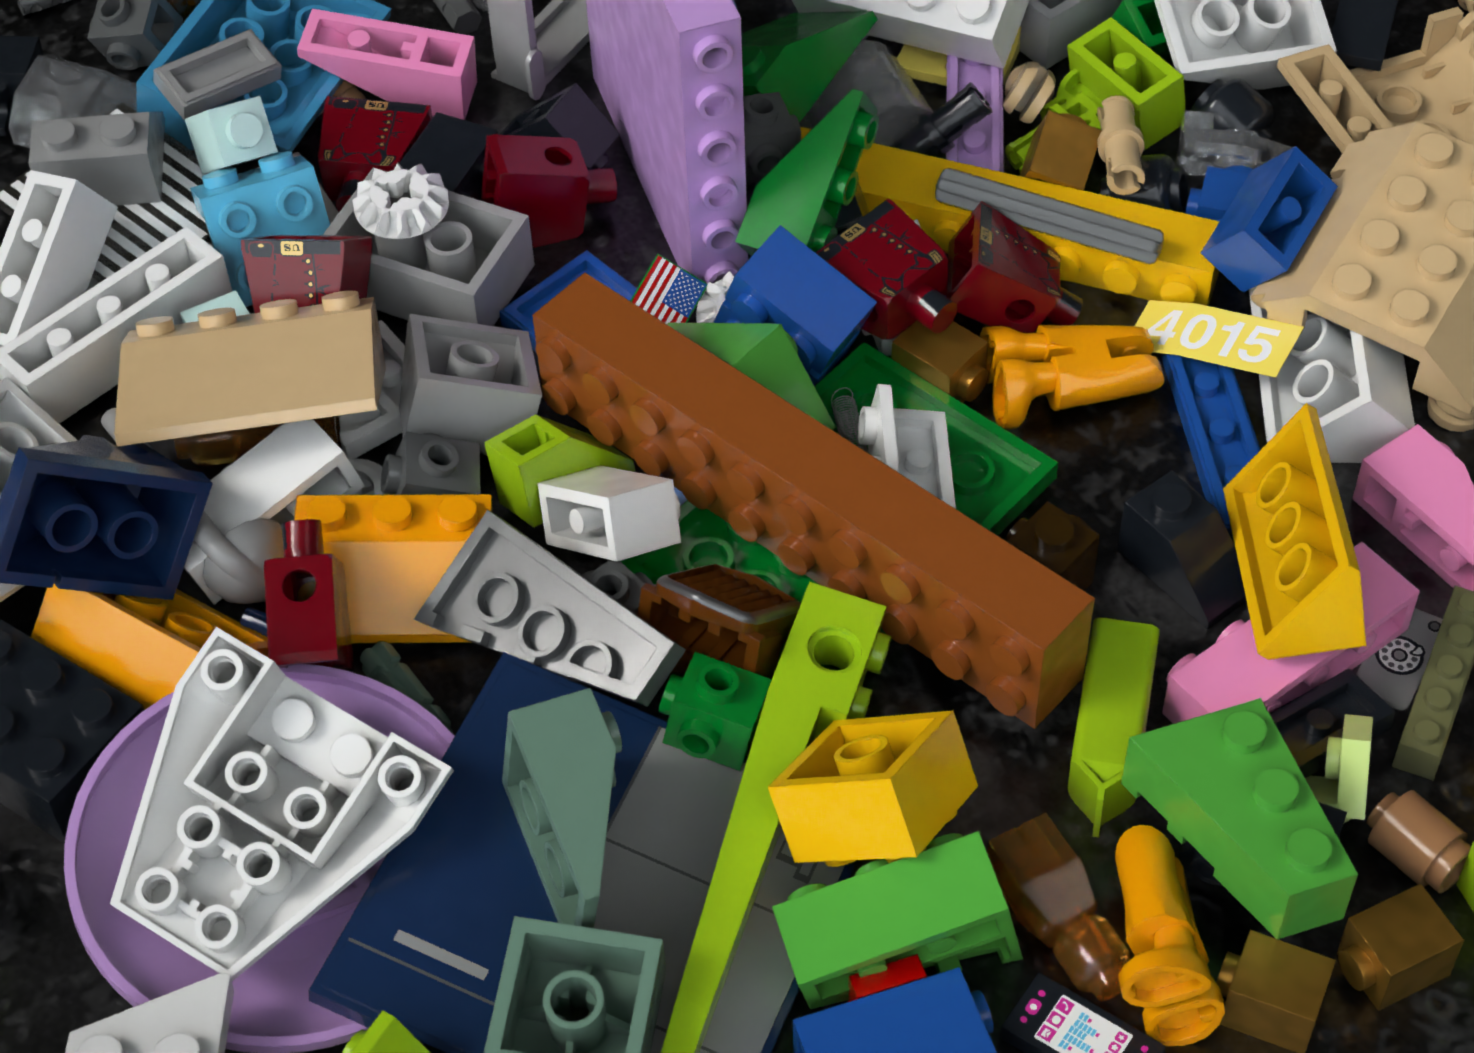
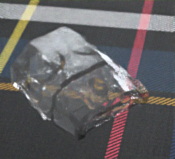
M57 54L38 55L14 93L8 127L13 143L30 148L32 121L111 115L110 113L115 109H119L124 114L137 113L136 83L102 69L63 60Z

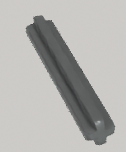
M952 168L944 169L936 184L935 198L941 203L973 212L978 204L983 201L1021 227L1150 265L1157 261L1162 251L1164 233L1153 227Z

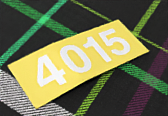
M1149 300L1135 324L1137 327H1143L1148 330L1154 344L1152 353L1179 355L1274 378L1277 377L1304 329L1303 326L1201 304Z

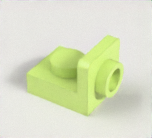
M1345 714L1342 738L1328 737L1325 777L1310 775L1305 778L1318 802L1347 812L1344 823L1350 819L1365 820L1373 717Z

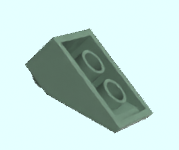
M591 688L508 711L502 784L558 923L594 928L600 896L611 790L616 786L615 755L622 751V741L613 714L610 711L601 713Z

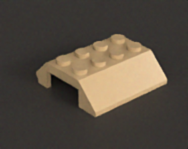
M1454 7L1428 15L1421 49L1383 60L1381 71L1360 67L1349 70L1329 44L1278 59V70L1342 154L1349 143L1364 140L1371 131L1417 121L1474 145V11L1469 12L1463 17L1464 13L1461 9Z
M1418 121L1371 131L1364 140L1349 143L1330 172L1331 180L1338 187L1288 271L1259 284L1252 293L1251 299L1258 307L1266 309L1267 319L1305 328L1308 311L1420 361L1412 389L1470 415L1474 409V145Z

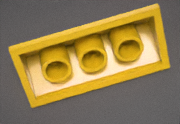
M1306 403L1223 488L1257 653L1268 660L1366 646L1360 569L1317 409Z

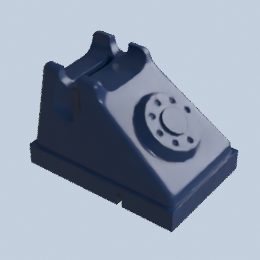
M83 435L79 441L29 448L19 447L9 477L0 496V583L52 588L53 584H55L58 589L173 600L213 483L203 472L185 470L144 443L117 447L103 437Z

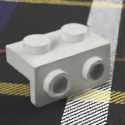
M877 384L871 407L863 406L860 411L858 423L859 444L868 445L870 455L956 509L945 412L893 408L891 385Z

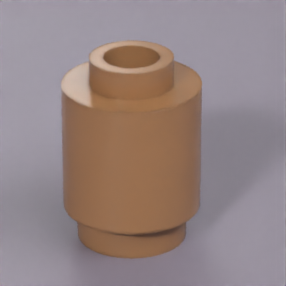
M1410 790L1402 796H1398L1395 792L1386 795L1375 806L1367 819V824L1372 828L1368 837V843L1416 884L1421 883L1423 887L1430 885L1438 893L1447 891L1458 881L1470 851L1471 845L1466 842L1467 833L1414 790Z

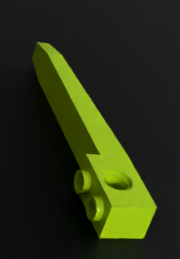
M809 581L767 691L661 1053L700 1052L782 829L768 786L834 720L865 718L873 692L872 689L863 687L865 677L868 671L880 675L892 638L890 635L881 633L887 606ZM821 665H833L841 670H829Z

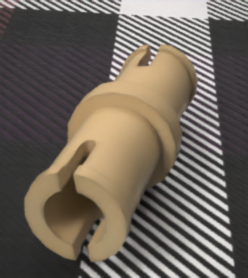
M1119 95L1110 96L1101 102L1103 108L1098 107L1097 109L1098 120L1102 130L1097 139L1098 154L1102 161L1106 163V178L1109 189L1116 194L1130 195L1140 189L1138 182L1142 184L1145 182V173L1141 164L1144 138L1140 129L1135 125V110L1131 100Z

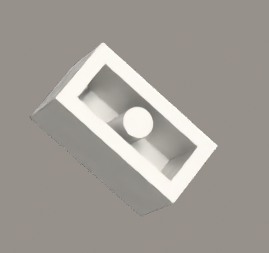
M597 466L537 483L547 545L618 562L681 543L678 521L680 517V503L674 491L673 479L606 466Z

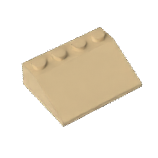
M341 291L322 296V304L298 307L297 300L283 299L261 304L259 306L260 313L236 316L234 308H217L199 313L197 315L198 321L174 324L173 317L171 316L153 317L136 322V330L128 332L121 342L114 431L117 447L377 410L386 364L375 298L359 299L358 291Z

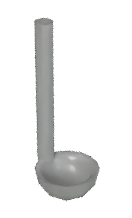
M111 408L103 414L101 424L116 442L114 435L116 408ZM149 442L144 443V444H146L147 446H149L150 448L153 449V447L149 444ZM203 511L194 541L207 555L203 569L206 586L230 603L251 604L266 602L264 561L284 558L281 524L275 520L261 518L244 522L223 535L205 511Z

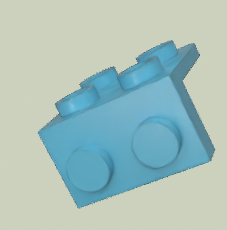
M291 151L265 156L258 160L260 168L237 174L236 168H224L202 176V185L190 188L196 209L205 220L213 248L224 257L232 291H237L246 307L253 305L241 250V240L266 235H323L330 225L314 166L303 156L293 157Z

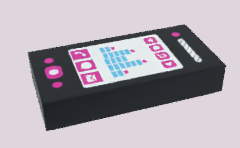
M1040 972L1002 1024L1000 1039L1024 1053H1165L1166 1046Z

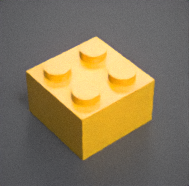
M954 710L834 720L768 786V790L794 863L825 862L827 866L839 867L856 860L886 859L887 863H892L903 858L918 857L922 851L927 849V845L944 825L956 817L957 810L976 790L978 783Z

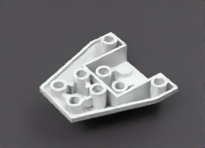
M216 627L175 687L110 905L219 974L230 973L231 979L234 981L416 830L454 770L397 734L391 732L389 737L383 735L288 678L273 660Z

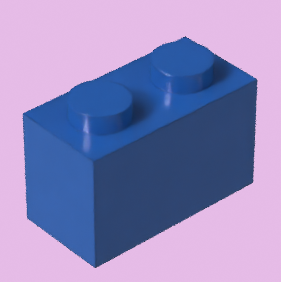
M1295 146L1250 172L1202 249L1201 254L1242 292L1288 271L1338 186Z

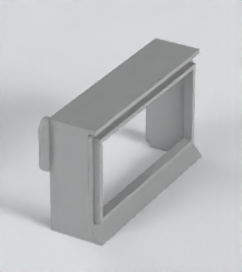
M487 0L494 60L496 63V69L491 73V77L527 92L531 99L539 100L545 91L546 85L590 41L586 0H552L535 18L532 0Z

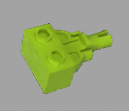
M1110 17L1067 45L1070 72L1060 82L1056 98L1045 104L1040 112L1041 120H1043L1049 110L1058 114H1073L1082 118L1087 125L1101 130L1097 114L1098 107L1103 108L1101 102L1110 96H1124L1131 100L1134 105L1135 125L1143 134L1144 150H1146L1186 123L1184 76ZM1038 127L1005 147V153L1010 164L1015 170L1019 169V173H1021L1033 134Z

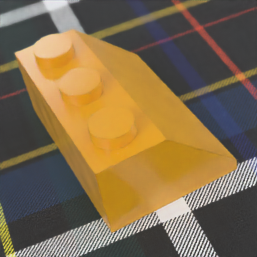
M491 494L297 495L294 520H321L324 554H333L343 563L352 643H377L379 641L387 643L470 642L414 620V618L486 511L489 510L493 513ZM316 582L305 583L300 588L298 602L307 600L313 595Z
M53 584L52 588H47L31 635V638L141 703L145 710L163 697L174 692L177 683L216 627L268 657V641L266 636L241 625L240 622L176 589L173 600L58 589Z

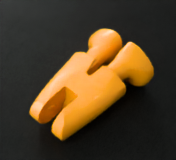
M1038 325L1036 333H1023L1005 326H991L982 328L980 337L988 342L986 370H988L989 375L987 383H993L992 402L994 417L997 425L1006 430L1018 428L1026 419L1031 401L1043 394H1046L1050 408L1054 411H1060L1155 391L1164 384L1165 378L1161 364L1157 357L1151 355L1154 350L1153 341L1148 330L1143 327L1124 325Z
M1148 825L1133 826L1126 830L1119 838L1115 851L1116 866L1125 905L1126 941L1135 955L1124 964L1118 975L1122 998L1130 1005L1144 1008L1142 1016L1146 1035L1166 1047L1194 1044L1207 1038L1220 1025L1225 1013L1221 989L1211 976L1207 965L1210 960L1195 922L1183 865L1175 857L1168 838L1161 831Z

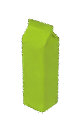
M1096 618L1093 620L1068 781V793L1071 799L1093 823L1092 837L1099 838L1100 827L1125 812L1136 801V798L1121 784L1129 737L1146 732L1160 633L1159 628L1151 624L1109 618Z

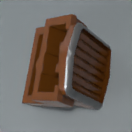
M710 564L661 576L657 580V584L654 585L645 583L641 587L638 616L686 649L663 683V687H666L672 673L684 677L694 652L772 679L778 665L780 648L788 639L801 603L757 576L718 564Z

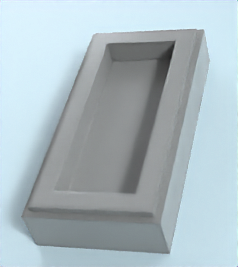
M249 29L153 69L154 84L183 120L188 117L212 109L281 79L282 65L257 35Z

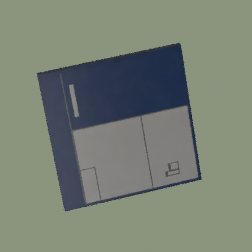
M506 652L502 653L441 759L443 763L452 767L453 773L416 830L384 858L309 989L310 1002L367 1028L372 1025L384 1010L394 1016L430 1053H484L514 916L558 923L502 784L508 711L588 689L587 687ZM592 690L601 713L610 711L613 714L622 741V751L615 755L616 786L611 790L600 896L594 928L663 939L666 975L651 1053H661L748 756H746L740 771L705 758L692 757L678 748L663 743L668 722ZM781 829L699 1053H772L800 991L772 906L787 901L788 896L792 892L803 886L815 883H823L829 886L850 878L858 860L839 867L827 866L825 862L794 863L783 829ZM585 1007L574 1008L573 1018L564 1016L565 1021H580L589 1016V1010Z

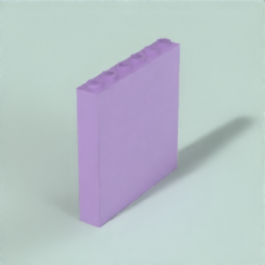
M586 0L593 78L613 123L620 134L622 143L677 265L707 284L709 282L715 283L722 279L728 271L735 276L748 261V253L735 242L747 211L741 17L733 1Z

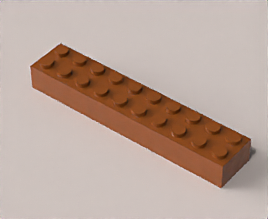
M584 272L533 314L536 339L535 349L538 356L542 397L554 412L560 415H569L588 428L600 443L606 446L613 445L634 459L646 474L673 479L674 487L680 490L692 505L699 509H708L728 522L741 538L749 542L756 541L777 555L782 563L793 573L806 575L822 586L887 606L882 629L887 635L892 636L891 639L900 644H909L933 660L936 667L947 677L954 680L961 679L985 695L992 706L1002 714L1016 716L1035 729L1083 679L1095 600L1090 594Z

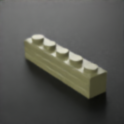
M1454 586L1392 764L1394 768L1434 781L1474 663V591Z

